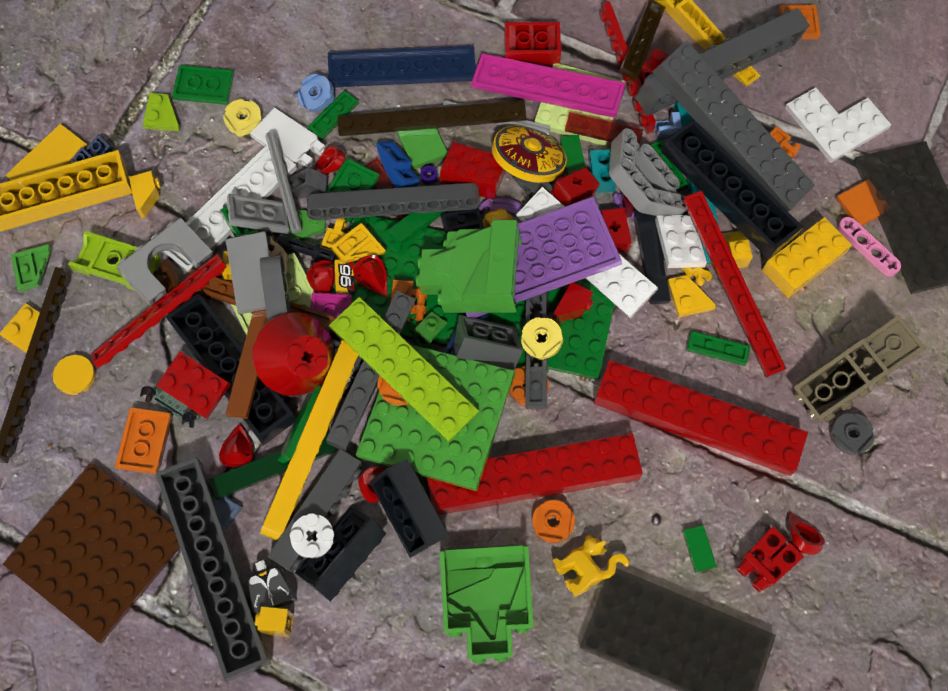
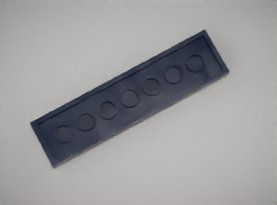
M474 46L328 52V79L333 84V88L466 82L473 80L476 71Z

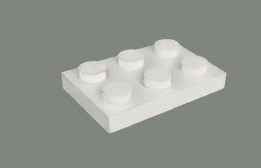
M657 215L655 223L667 268L705 267L707 261L701 239L690 215Z

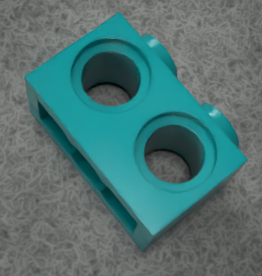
M611 149L590 150L588 159L589 171L600 184L595 193L615 192L616 183L609 175Z

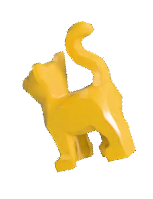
M590 534L585 537L583 546L573 549L562 560L558 558L553 559V564L559 575L566 574L572 570L576 572L578 576L575 579H567L564 582L569 592H572L573 596L577 597L586 592L591 586H596L602 580L610 578L615 574L617 562H621L624 566L628 567L630 564L628 557L619 553L612 555L608 560L607 569L602 571L591 557L605 553L607 549L603 546L606 542L605 540L600 541Z

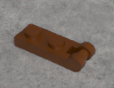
M165 259L161 263V267H158L153 272V275L164 286L166 293H168L180 284L181 280L173 262ZM183 301V302H182L180 305H178L176 308H178L179 306H181L182 304H184V303L187 302V301Z

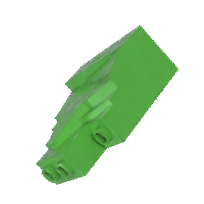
M492 220V226L486 229H459L457 232H448L447 239H444V249H422V255L418 258L420 273L416 276V286L420 288L422 295H438V304L442 306L444 313H517L514 300L518 244H522L517 220Z
M520 544L440 549L444 634L449 633V637L462 636V632H466L468 660H472L473 663H484L489 658H495L496 662L508 661V657H513L511 629H515V633L529 632L528 628H534L529 546Z

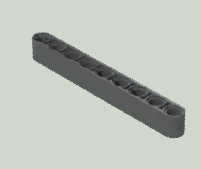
M465 183L311 194L307 198V216L312 220L410 214L413 211L414 213L471 210L480 206V192L477 184Z

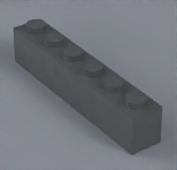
M341 449L338 451L267 556L272 562L291 574L294 570L297 571L304 561L303 557L295 552L290 540L293 524L300 517L311 513L321 515L327 520L331 515L334 516L340 507L339 502L342 498H346L352 489L350 487L354 480L357 481L363 472L361 461ZM308 531L306 533L308 535L307 541H315L317 532Z

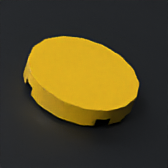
M71 355L60 360L55 366L53 382L63 393L78 395V393L85 392L91 387L96 374L92 363L87 358L80 355Z

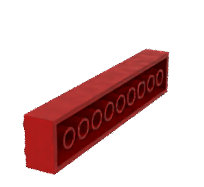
M609 360L594 401L595 405L788 476L797 471L808 435L807 431Z
M632 433L488 458L477 491L428 477L427 481L431 503L435 506L437 515H444L640 480L643 472L634 434Z

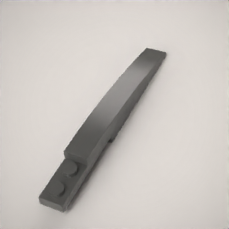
M549 291L526 299V324L534 318H549ZM538 334L539 339L537 342H546L547 334ZM527 352L526 409L547 408L549 358L539 360L530 356Z

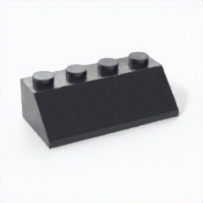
M350 507L333 527L334 538L330 550L321 557L307 558L295 572V574L330 602L339 594L341 588L353 577L355 571L367 560L369 554L381 543L383 537L387 534L372 518L353 507Z

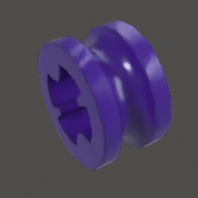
M425 166L421 169V181L425 185H432L437 181L438 176L435 167ZM427 173H431V178H427Z

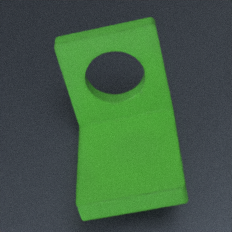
M431 312L415 328L412 342L419 347L430 349L432 340L444 329L447 322ZM418 337L423 338L426 344H423Z

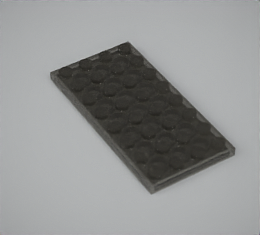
M923 141L856 157L854 163L862 182L866 181L879 211L880 216L878 219L894 256L901 262L900 270L910 293L915 294L948 286V188L927 142Z
M616 568L615 574L604 580L579 649L676 691H758L776 634Z

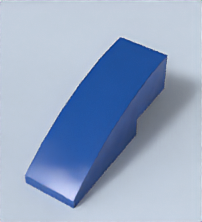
M393 141L377 142L376 147L381 162L394 187H417L420 179L410 169L412 161Z

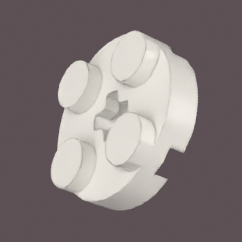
M311 513L302 516L291 528L290 540L292 547L297 554L304 558L321 557L330 550L333 544L334 532L332 525L321 515ZM308 531H316L318 539L309 542L307 541L308 535L306 533Z

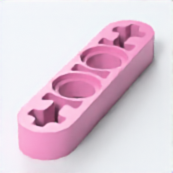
M845 217L840 221L837 230L880 272L888 277L895 276L901 269V262L855 219ZM850 225V228H844V226ZM857 237H864L867 241L866 244L859 243ZM871 250H878L881 253V257L873 256ZM892 264L894 267L889 269L888 265Z

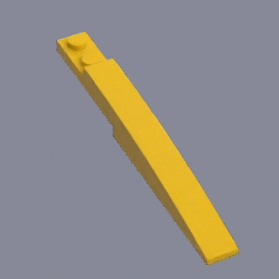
M655 0L665 7L664 11L705 51L712 45L718 46L727 39L693 0ZM751 66L732 76L745 87H748L760 78L761 75Z

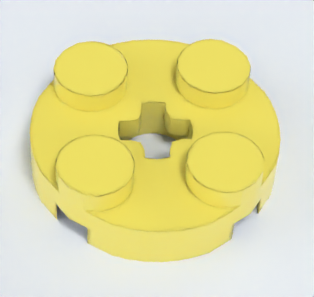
M238 99L228 104L223 117L228 130L239 137L250 134L262 121L259 106L251 100L248 102L244 101V99ZM240 115H247L245 119L240 120Z
M534 318L523 328L521 336L522 346L534 358L539 360L550 358L560 350L563 344L562 331L559 325L552 319ZM538 334H547V341L538 343Z

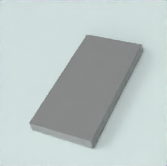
M266 232L226 239L238 314L266 309L260 271V258L270 257Z

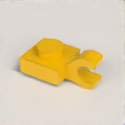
M337 219L333 229L327 228L321 243L322 247L331 250V246L346 235L344 232L346 228L345 219Z

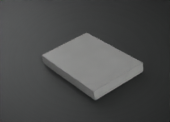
M228 193L229 225L288 234L289 223L283 202Z

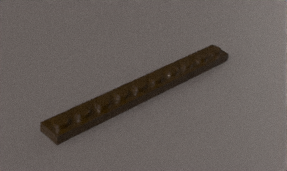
M525 100L337 116L339 136L526 121Z
M55 267L0 431L1 463L8 464L9 459L14 454V443L20 435V425L22 419L27 414V404L33 395V385L39 377V367L41 361L45 358L47 343L52 337L51 330L53 324L57 322V312L59 306L63 303L65 288L69 285V275L63 268Z

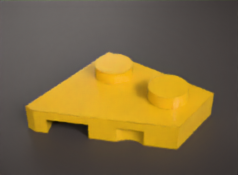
M362 223L331 246V250L343 263L357 261L370 255L380 256L386 253V250Z
M687 275L668 279L669 291L678 318L715 310V303Z
M25 303L0 332V336L27 353L40 312Z

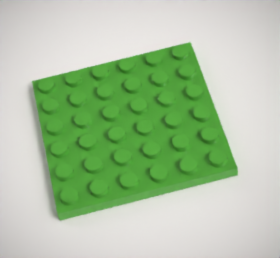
M409 344L479 410V413L448 443L410 405H391L382 398L379 391L356 456L389 467L407 459L417 475L477 491L513 383L515 371L474 360L456 358L454 355Z

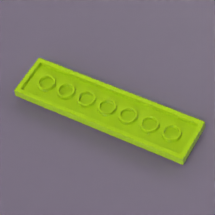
M360 297L329 325L355 353L448 443L479 413V410Z

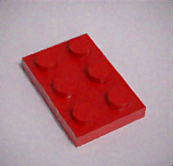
M180 351L156 386L202 417L208 419L231 384Z

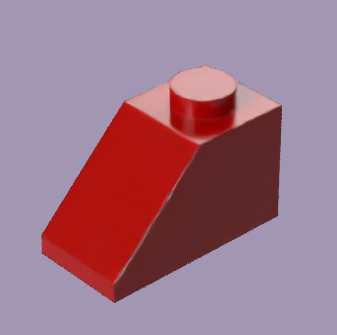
M574 282L570 283L553 313L552 320L559 323L583 316L585 310L589 311L594 303V300H592L593 292Z

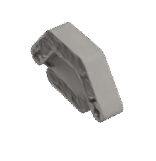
M625 128L612 141L609 166L610 177L639 212L655 216L682 215L687 209L683 202L685 196L676 191L680 185L678 178L651 145L643 144L640 146L634 131Z

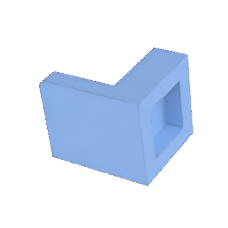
M672 112L670 120L656 121L655 132L657 139H668L682 128L679 112Z

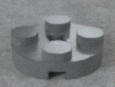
M846 413L838 417L833 423L830 438L839 450L853 456L863 453L873 444V426L861 414ZM854 429L857 438L850 437L848 430L852 431Z

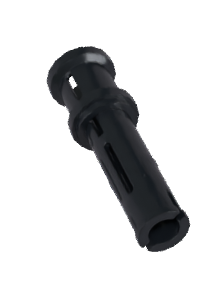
M283 234L279 235L277 241L281 247L311 256L314 261L328 260L334 264L337 257L332 250L322 247L321 244L312 245Z

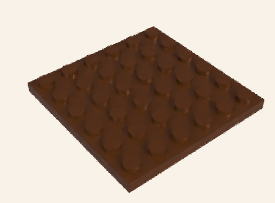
M90 463L3 565L98 643L102 644L177 553L180 546L172 524L93 463Z

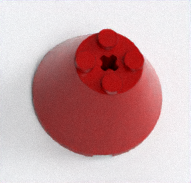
M285 313L272 318L260 329L255 344H253L252 361L257 376L269 389L283 395L298 396L313 391L324 382L334 360V347L330 334L318 320L302 313Z

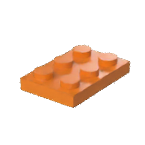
M130 407L115 468L156 475L155 473L159 472L172 414Z

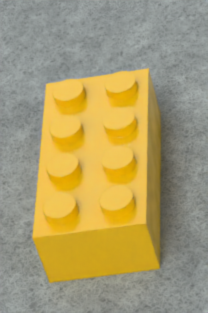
M824 217L769 259L762 271L789 299L841 259L848 252L852 244Z

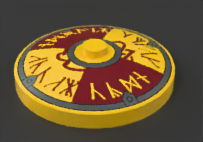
M515 125L505 127L497 132L492 143V154L497 163L508 173L526 181L537 183L553 181L561 176L567 163L564 149L553 137L528 126Z

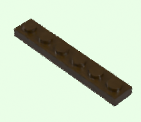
M654 0L647 2L619 70L621 74L633 81H636L639 77L665 10L663 5Z

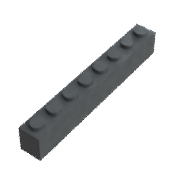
M396 291L383 320L400 336L414 308L415 298ZM363 361L326 439L327 444L344 452L347 451L378 383L379 375L365 361Z

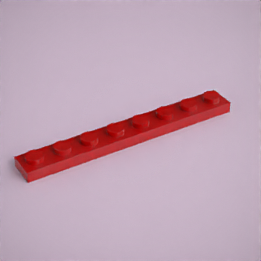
M609 1L603 3L600 18L606 25L605 31L606 35L610 36L611 48L616 52L617 64L621 66L628 47ZM622 74L623 80L627 81L629 96L633 97L634 110L639 113L640 126L644 127L646 134L652 133L656 124L653 114L647 116L636 99L639 89L642 87L639 77L636 81H633Z
M216 254L91 353L93 364L98 368L108 364L117 353L124 351L135 339L141 338L145 331L150 327L156 326L164 316L174 311L183 301L189 300L193 293L204 288L212 278L222 274L227 267L222 257Z

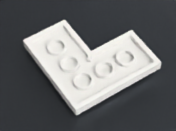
M817 88L789 102L785 107L830 163L888 130L891 126V123L869 98L838 114Z

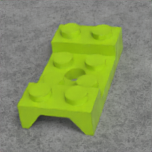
M85 231L83 234V247L77 259L70 261L68 265L74 272L90 277L95 275L123 284L126 288L134 290L119 274L117 266L123 258L134 254L138 247ZM158 254L152 258L149 264V271L152 275L161 262ZM111 258H119L117 263L109 264Z

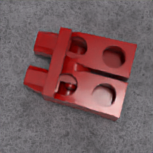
M774 526L741 558L742 562L736 569L743 577H746L751 571L758 577L751 584L757 592L772 587L804 557L790 542L772 557L787 541Z

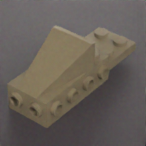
M900 315L865 339L853 341L847 346L848 350L843 353H836L830 358L831 361L825 366L823 364L819 365L813 370L814 373L809 377L804 376L796 382L797 385L794 389L797 392L794 396L800 404L806 403L809 407L807 413L813 421L818 419L820 423L823 420L825 423L836 417L834 414L839 409L844 411L854 404L852 400L858 396L860 399L871 393L874 385L877 384L878 387L889 380L887 376L926 349Z

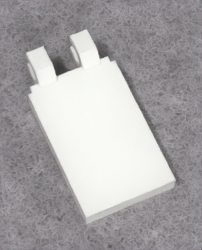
M273 108L250 133L253 139L266 146V133L274 132L280 152L294 164L299 163L305 168H312L314 166L313 159L306 154L309 150L319 156L325 150V145L318 141L317 135L276 108Z

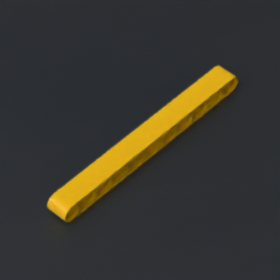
M343 340L260 531L261 535L276 541L279 540L287 528L316 459L315 456L319 452L359 356Z

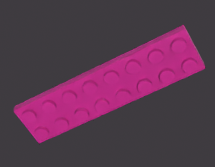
M482 53L471 86L475 89L616 118L626 83Z

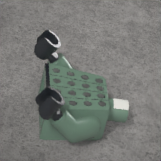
M144 386L141 389L140 396L147 395L146 402H151L152 398L155 397V401L161 407L182 419V425L188 423L189 427L193 428L195 422L202 417L157 386Z

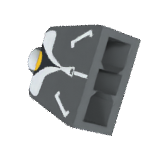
M267 560L254 564L257 575L248 579L254 615L260 612L261 607L281 608L296 602L294 594L278 568L270 570Z

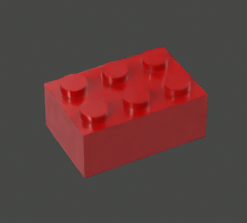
M505 22V58L541 66L560 64V22Z
M453 142L441 167L440 184L474 183L479 186L481 197L494 200L506 170L497 163L492 153Z

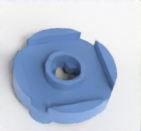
M312 74L306 77L301 83V90H298L297 93L299 103L312 113L324 109L334 101L333 84L328 78L319 74ZM317 89L318 94L316 96H313L315 94V90Z

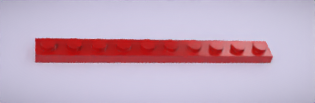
M699 191L684 197V205L765 377L768 378L785 371L784 362L703 192Z

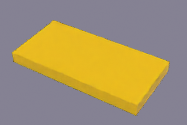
M59 124L5 176L11 181L71 164L70 160L81 147L87 148L88 145L63 125Z

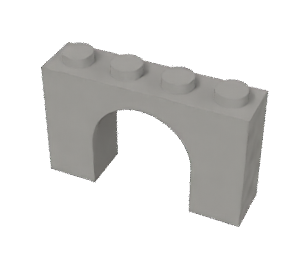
M181 218L170 222L164 231L153 235L151 241L145 245H140L134 254L123 258L117 266L119 274L149 306H152L167 294L164 286L149 271V264L155 255L168 250L179 252L196 269H199L213 257V251Z

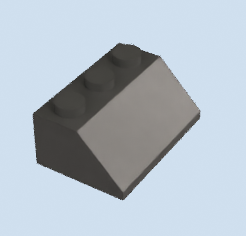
M459 315L454 342L456 358L474 360L515 370L523 351L517 328Z

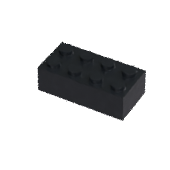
M407 459L385 469L369 482L410 558L449 536L446 526L441 522L436 513L435 506L430 502L425 493L424 486L419 482L413 466L410 465Z

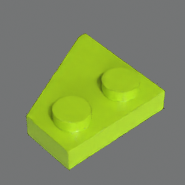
M149 93L142 124L144 129L180 132V127L168 94Z

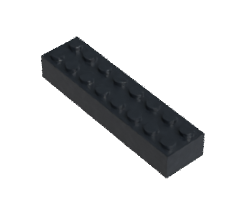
M694 119L665 140L661 153L699 191H702L768 259H771L798 237L803 226Z
M198 293L165 317L198 362L231 384L224 394L229 401L243 349ZM258 377L248 419H242L262 446H264L294 424L296 419L277 392L269 389Z

